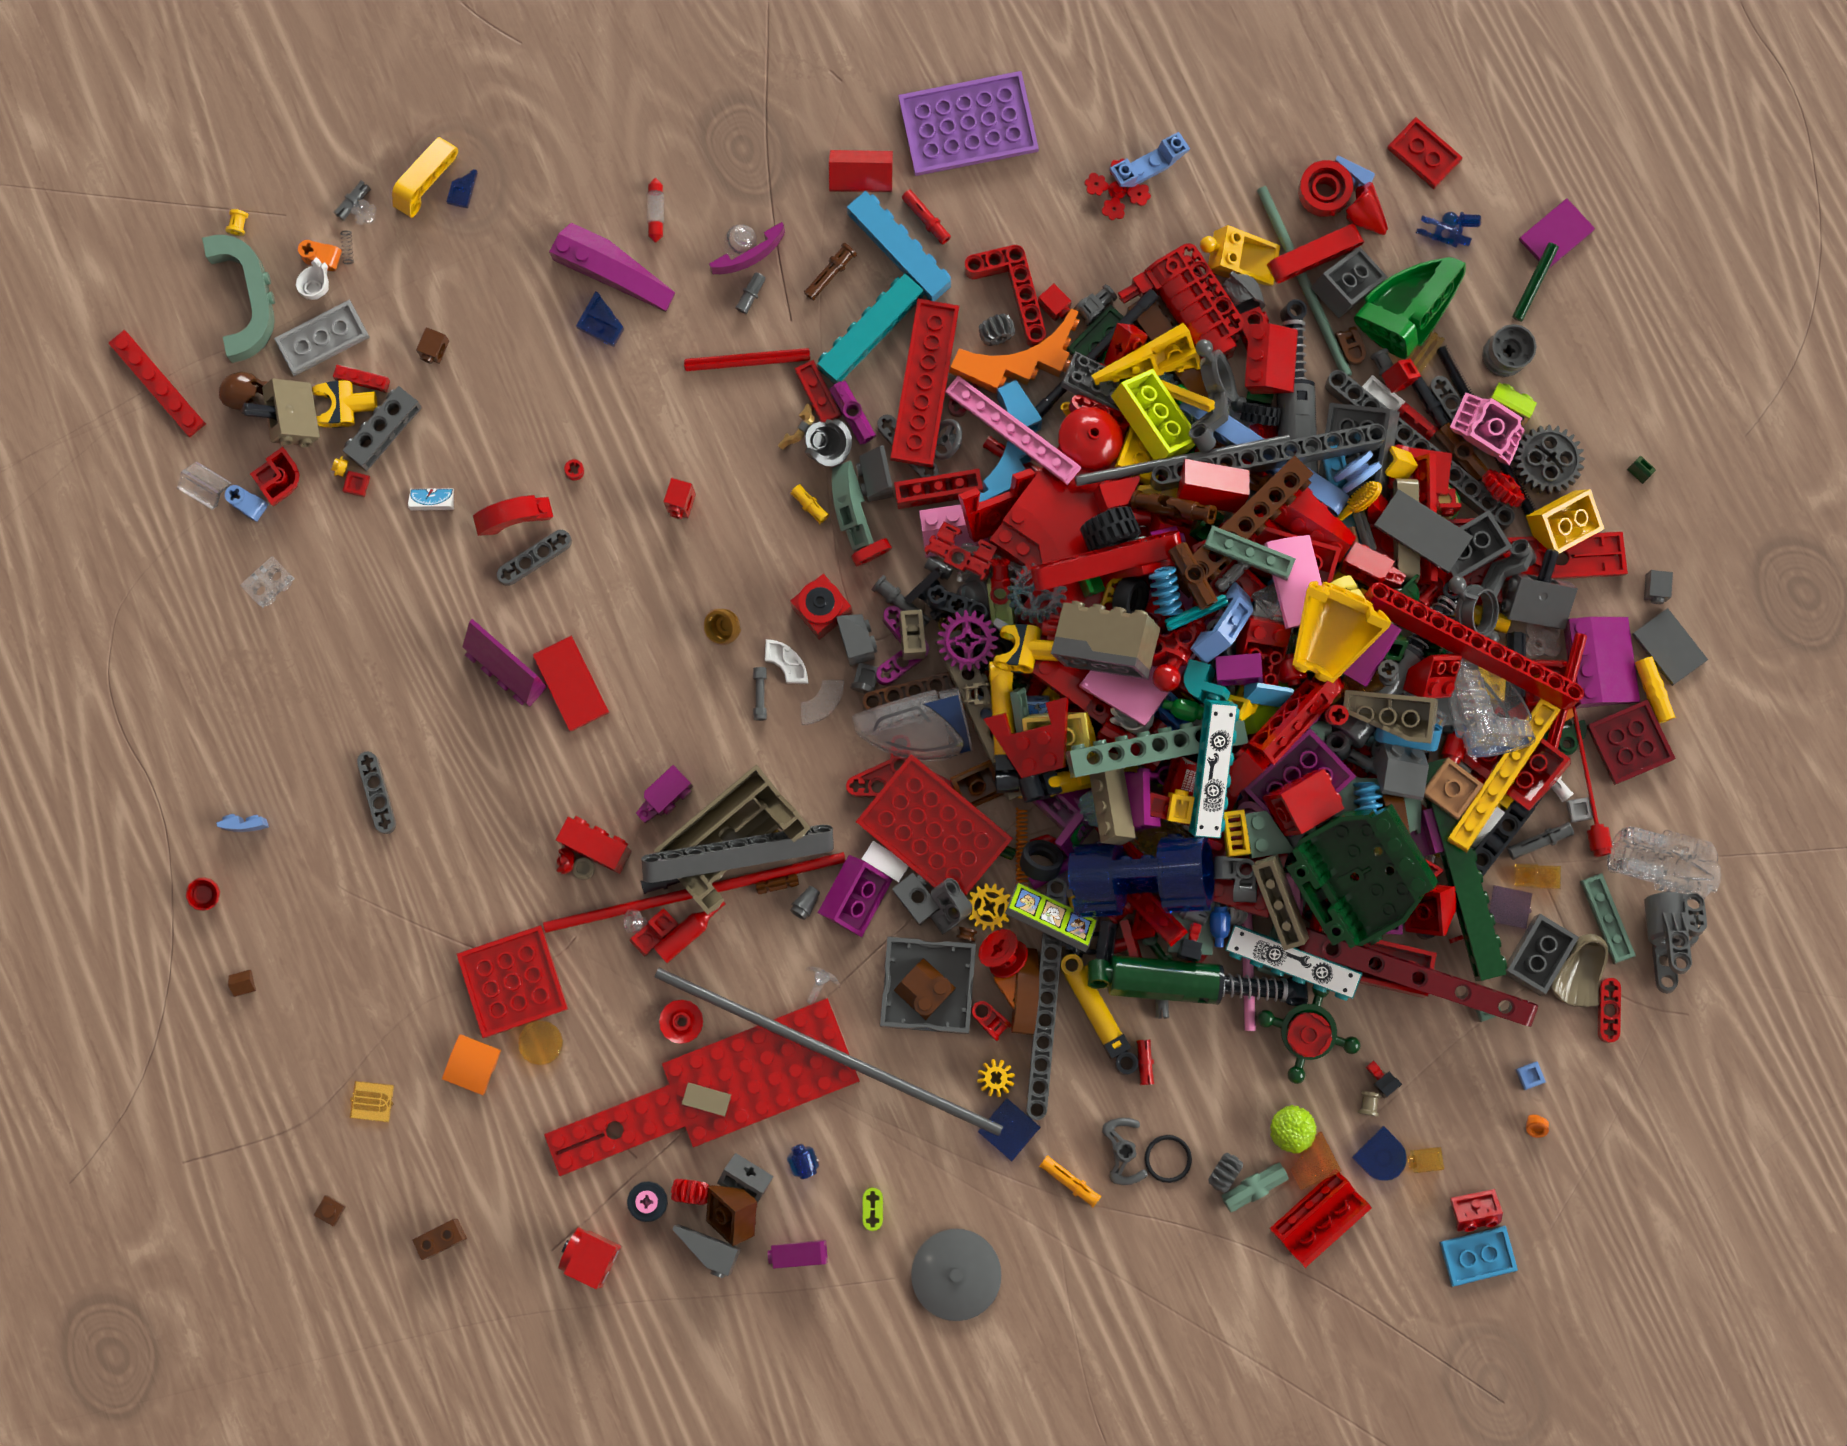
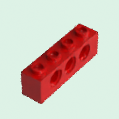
M980 469L894 482L898 509L959 500L958 494L974 488L983 493Z

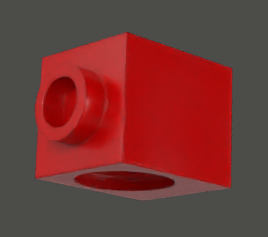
M1411 358L1397 361L1381 375L1391 393L1405 390L1421 377Z

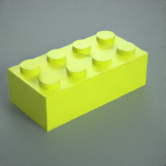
M1154 369L1121 382L1111 394L1112 399L1153 460L1183 455L1195 446L1189 436L1192 425Z

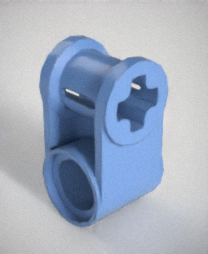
M237 485L229 486L225 491L226 500L233 507L258 522L269 505L260 497L249 493ZM235 494L238 496L240 495L239 499H234L233 497Z

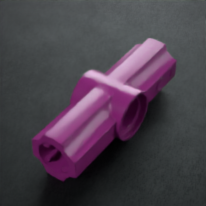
M846 381L834 384L829 391L860 445L872 441L876 434ZM855 409L858 411V414L856 416H849L847 412Z

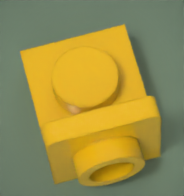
M1175 789V793L1168 792L1170 801L1166 820L1190 824L1195 797L1188 795L1189 791Z

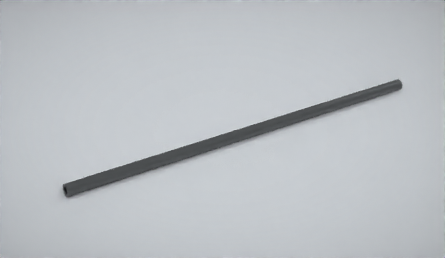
M660 967L655 974V978L996 1136H999L1003 1126Z

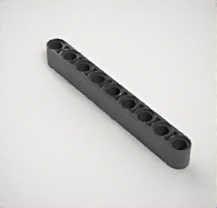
M824 824L810 826L805 836L797 839L795 842L781 831L647 854L641 858L643 880L654 883L827 853L834 849L833 827Z

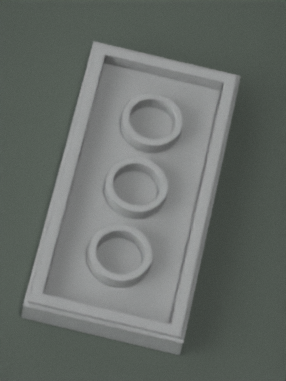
M349 299L275 337L274 340L293 376H296L370 338Z

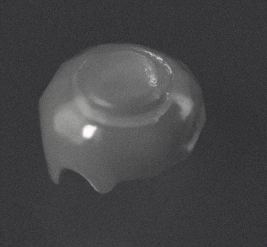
M747 225L731 227L724 238V248L734 258L757 246V236L754 230Z

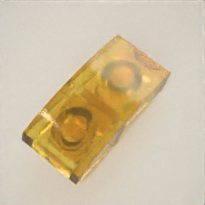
M1515 864V886L1561 889V866Z

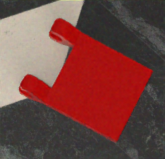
M1399 444L1394 446L1410 452L1414 458L1428 453L1436 454V494L1448 495L1452 453L1411 448ZM1414 472L1408 479H1415ZM1391 478L1389 481L1388 488L1391 490H1393V482L1395 478Z

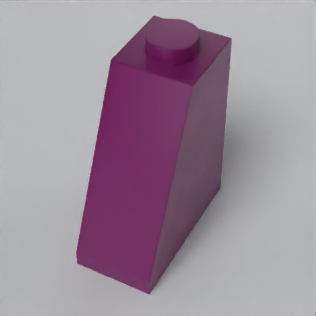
M826 1240L771 1245V1250H768V1263L773 1264V1269L827 1264Z

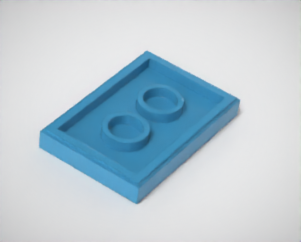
M1506 1226L1439 1242L1451 1287L1518 1271Z

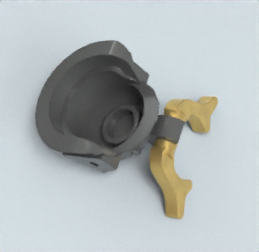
M807 403L804 410L799 414V417L804 421L801 422L794 435L785 434L778 447L783 450L788 445L799 442L805 435V444L807 446L805 453L809 458L825 466H835L842 463L848 457L852 447V436L849 428L841 420L835 419L833 421L827 419L826 422L813 423L815 419L811 413L813 407Z

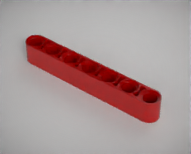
M1178 530L1168 531L1032 566L1030 569L1035 590H1046L1171 558L1168 551L1182 543Z

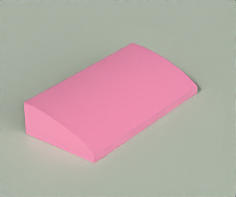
M1310 535L1264 543L1268 548L1296 558L1287 581L1272 575L1285 629L1300 627L1306 590L1309 583L1317 581L1319 582L1318 585H1322Z

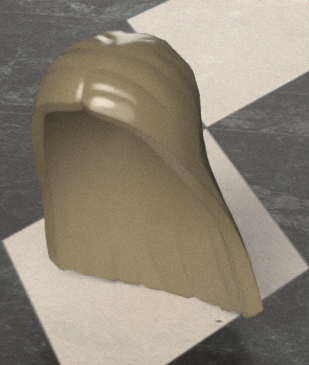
M1585 934L1578 938L1552 984L1553 994L1560 1001L1580 1007L1600 1005L1599 987L1608 960V946L1603 938L1595 934Z

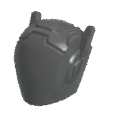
M1232 271L1230 278L1222 284V287L1238 312L1241 314L1259 306L1262 310L1265 307V302L1256 280L1249 275L1236 274ZM1223 302L1224 306L1228 310V305L1225 302Z

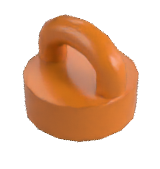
M1529 1115L1526 1122V1132L1532 1137H1544L1549 1132V1122L1539 1115Z

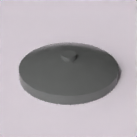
M965 1229L944 1230L927 1239L917 1251L911 1271L912 1286L920 1303L933 1315L950 1321L968 1320L983 1313L995 1300L1000 1289L1002 1276L1000 1262L993 1247L980 1235Z

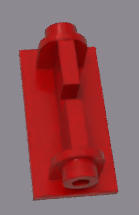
M1406 402L1397 411L1400 412L1399 417L1428 441L1438 430L1436 426Z

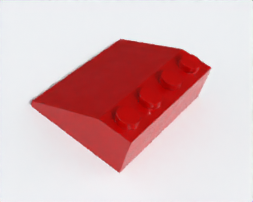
M1499 706L1476 734L1482 738L1511 744L1514 740L1493 738L1494 736H1512L1505 713ZM1509 714L1515 735H1517L1523 724ZM1542 738L1506 792V795L1530 811L1569 767L1571 758ZM1467 745L1462 762L1487 780L1505 752L1489 755H1471Z

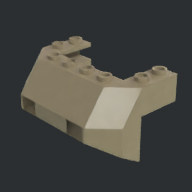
M756 764L654 849V852L658 853L774 833L778 827L795 842L797 839L804 837L810 827ZM727 870L678 878L707 915L717 910L721 903L725 901L712 886V883L719 880Z

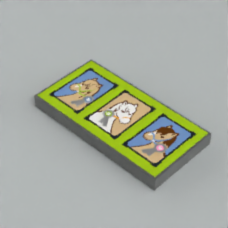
M1017 882L1005 914L1084 952L1089 948L1098 921Z

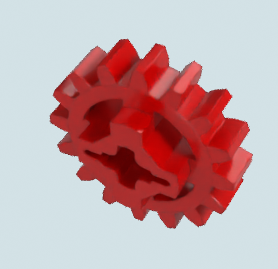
M1489 469L1481 477L1487 487L1486 490L1491 493L1495 500L1515 507H1519L1525 500V495L1520 490L1521 487L1510 475Z

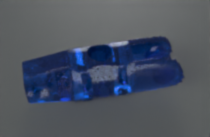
M1422 215L1421 220L1424 223L1436 226L1433 234L1422 228H1417L1416 234L1441 241L1455 248L1458 243L1466 246L1470 245L1472 238L1462 235L1463 229ZM1446 229L1448 235L1447 237H1442L1441 233Z

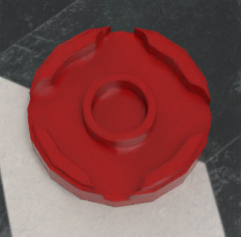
M1303 1013L1296 1016L1290 1022L1287 1029V1041L1290 1048L1296 1054L1303 1057H1316L1323 1054L1329 1048L1332 1041L1329 1023L1316 1013Z

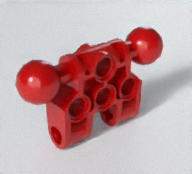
M1152 596L1144 609L1160 627L1155 651L1160 650V652L1154 654L1152 666L1158 667L1154 670L1152 680L1157 689L1162 692H1170L1179 686L1181 675L1178 670L1180 666L1187 665L1189 658L1193 654L1190 648L1200 633L1205 632V620L1214 617L1219 610L1169 631L1165 625V620L1174 615L1163 616L1155 614L1154 610L1160 608V605H1153V601L1159 598ZM1194 599L1192 603V608L1197 606ZM1182 603L1181 607H1179V608L1182 609L1183 612H1184V611H1185V608H1184L1183 603ZM1165 632H1171L1168 635H1163Z

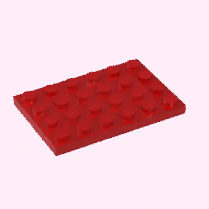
M913 754L907 758L856 820V823L934 888L947 878H952L959 884L965 896L1013 839V837Z

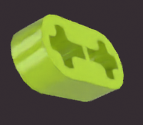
M869 1188L863 1194V1225L866 1229L875 1231L883 1223V1195L879 1189ZM871 1191H875V1195L879 1196V1200L875 1201V1208H871V1201L866 1199L871 1194ZM871 1210H875V1218H879V1223H876L875 1227H871V1224L866 1222V1219L871 1217Z

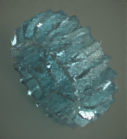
M1023 566V574L1016 571V575L1019 578L1017 580L1011 578L1010 581L1015 585L1007 587L1010 592H1013L1007 595V598L1013 600L1009 606L1016 608L1014 613L1016 615L1021 614L1022 620H1026L1029 616L1031 623H1034L1036 617L1039 623L1043 622V616L1050 620L1051 612L1054 615H1058L1059 613L1055 608L1063 607V604L1059 601L1067 599L1065 595L1061 594L1066 592L1067 588L1065 586L1054 587V592L1040 590L1042 593L1036 598L1032 594L1035 590L1034 583L1030 586H1023L1032 578L1031 570ZM1020 594L1030 597V609L1022 605ZM1051 600L1047 606L1038 609L1043 601Z

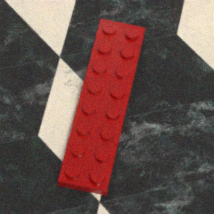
M924 299L917 300L891 461L933 468L959 305Z

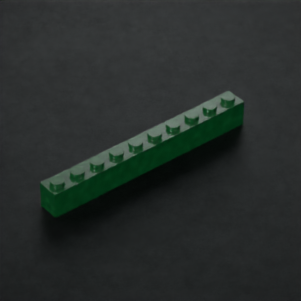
M1446 758L1428 763L1426 785ZM1424 796L1427 809L1432 808L1444 851L1440 852L1448 885L1455 886L1456 914L1475 981H1484L1506 975L1507 961L1500 952L1501 940L1495 934L1493 927L1495 926V918L1488 909L1489 897L1487 892L1483 891L1481 884L1483 883V875L1476 866V851L1470 847L1466 853L1447 841L1465 811L1458 820H1455Z

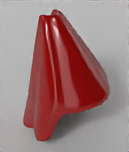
M1368 182L1364 186H1358L1355 191L1356 200L1346 209V219L1355 225L1380 235H1385L1388 226L1373 183Z

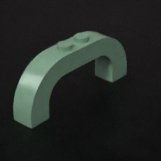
M228 235L203 237L205 255L212 265L233 261L243 266L252 308V318L248 326L241 332L223 336L226 356L232 363L246 360L256 355L265 347L274 329L272 304H275V299L272 291L269 292L268 285L271 284L269 273L265 272L262 262L251 247L242 240Z

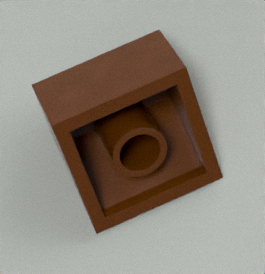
M715 1185L709 1186L706 1222L732 1246L755 1236L756 1199L744 1189Z

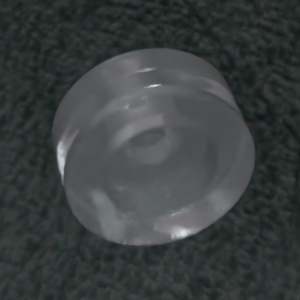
M629 910L624 916V928L628 933H638L641 927L647 924L646 918L642 917L639 911Z

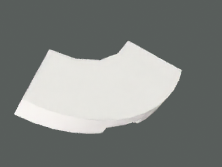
M766 639L765 662L773 663L781 668L785 674L787 684H808L805 665L797 653L784 643Z

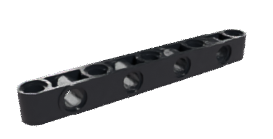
M1541 799L1530 811L1513 800L1509 807L1504 810V815L1493 829L1474 848L1476 854L1483 856L1485 859L1484 866L1476 863L1477 869L1481 871L1483 876L1531 816ZM1503 821H1507L1510 823V832H1507L1503 829ZM1416 933V935L1423 940H1427L1436 936Z

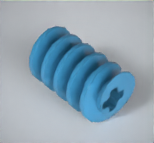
M1161 567L1149 575V579L1156 580V582L1150 584V587L1157 588V591L1151 593V595L1159 598L1153 601V605H1160V608L1154 610L1155 614L1170 616L1183 612L1179 608L1182 602L1178 600L1181 595L1180 592L1176 591L1179 589V584L1175 582L1178 576L1173 574L1177 570L1176 567Z
M1375 782L1353 783L1354 787L1359 788L1353 792V795L1360 797L1354 800V804L1360 805L1354 811L1373 809L1374 812H1377V808L1383 806V804L1376 802L1377 799L1382 797L1381 794L1375 793L1376 790L1380 789L1379 785H1376Z

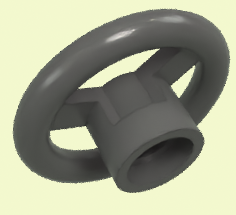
M946 419L940 422L938 435L944 427H948L941 438L937 439L936 447L943 445L948 452L940 454L936 448L934 457L938 460L949 459L961 447L962 429L960 424L954 419Z

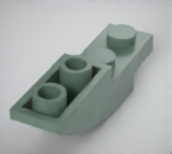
M848 461L833 467L832 493L841 531L846 530L853 551L873 544L874 541L861 503L865 502L852 462Z

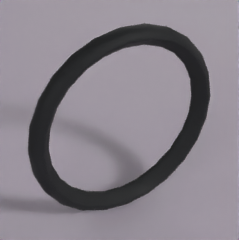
M1163 1135L1155 1138L1145 1152V1165L1152 1177L1161 1182L1172 1183L1181 1180L1189 1172L1192 1164V1155L1188 1145L1174 1135ZM1168 1139L1178 1142L1187 1153V1165L1184 1171L1174 1178H1163L1157 1175L1150 1165L1149 1156L1151 1149L1162 1140Z

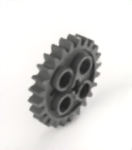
M1548 425L1545 430L1542 426H1539L1537 432L1531 429L1529 431L1530 435L1524 434L1522 437L1524 441H1519L1518 446L1520 448H1517L1515 452L1519 456L1513 459L1514 462L1519 463L1514 469L1521 470L1518 477L1526 478L1523 484L1532 483L1531 490L1536 486L1539 487L1538 491L1540 494L1544 489H1546L1548 495L1551 494L1553 489L1558 494L1561 491V487L1566 491L1569 488V484L1573 486L1576 483L1574 478L1578 479L1581 476L1578 471L1584 469V466L1579 464L1585 460L1584 457L1579 456L1584 449H1577L1580 441L1573 442L1572 440L1575 435L1566 436L1568 430L1565 429L1561 433L1559 432V426L1552 430L1551 425ZM1544 441L1551 442L1553 449L1547 448ZM1529 456L1537 457L1538 463L1531 462ZM1560 456H1565L1569 463L1561 462ZM1548 457L1552 459L1550 462L1546 461ZM1545 471H1551L1554 478H1548L1545 475Z

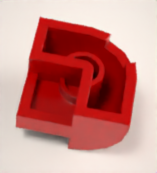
M281 447L265 458L267 462L250 473L273 507L295 491L300 478L297 465L284 447Z

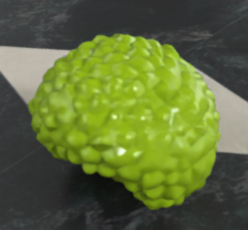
M1294 1105L1286 1106L1278 1111L1272 1119L1270 1136L1280 1149L1300 1154L1312 1145L1316 1136V1123L1313 1116L1306 1109Z

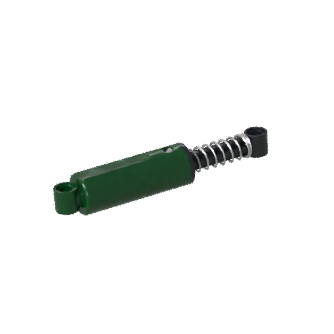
M1113 955L1109 962L1103 959H1095L1088 962V986L1094 989L1107 988L1111 996L1219 1005L1222 997L1225 994H1230L1231 998L1233 995H1239L1240 999L1242 996H1248V999L1251 996L1257 997V1000L1260 997H1264L1266 1001L1269 998H1274L1275 1002L1279 999L1280 1002L1286 1001L1291 1006L1308 1003L1307 981L1305 984L1293 981V977L1287 979L1280 978L1278 981L1274 977L1267 980L1265 976L1261 979H1258L1257 976L1249 978L1248 975L1241 978L1239 974L1232 977L1230 973L1224 976V969L1220 964Z

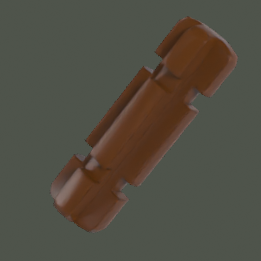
M792 874L786 878L783 876L767 880L768 882H757L756 890L758 894H765L767 891L773 892L786 889L787 886L795 887L799 885L797 874Z

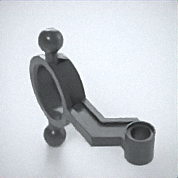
M1202 339L1196 344L1195 349L1199 356L1204 357L1200 361L1201 375L1208 398L1215 402V409L1206 413L1192 424L1189 436L1200 452H1208L1216 444L1213 432L1228 421V402H1231V409L1234 412L1241 413L1243 402H1247V400L1237 394L1234 375L1224 353L1219 349L1213 351L1212 343L1209 340Z
M1519 539L1512 543L1511 555L1509 557L1492 562L1481 586L1476 584L1467 586L1465 579L1460 576L1451 578L1448 584L1450 591L1459 595L1456 605V621L1497 643L1500 640L1499 634L1494 631L1499 615L1497 595L1507 577L1527 571L1528 567L1532 566L1537 560L1535 552L1526 539ZM1480 596L1483 610L1480 624L1476 629L1474 624V608Z

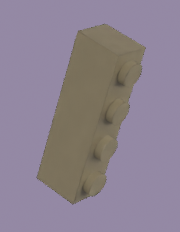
M1108 753L1112 760L1117 759L1118 754ZM1096 755L1088 758L1087 761L1090 764H1094L1096 762ZM1124 768L1089 775L1101 843L1123 845L1135 839Z
M1278 854L1257 860L1252 869L1283 950L1304 945L1309 939V935Z

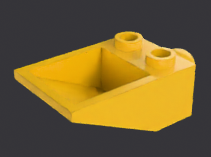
M1229 225L1215 230L1213 237L1206 236L1200 241L1201 250L1205 253H1210L1208 266L1214 274L1230 278V273L1234 271L1236 274H1246L1253 277L1258 284L1273 286L1274 278L1266 265L1279 256L1280 245Z

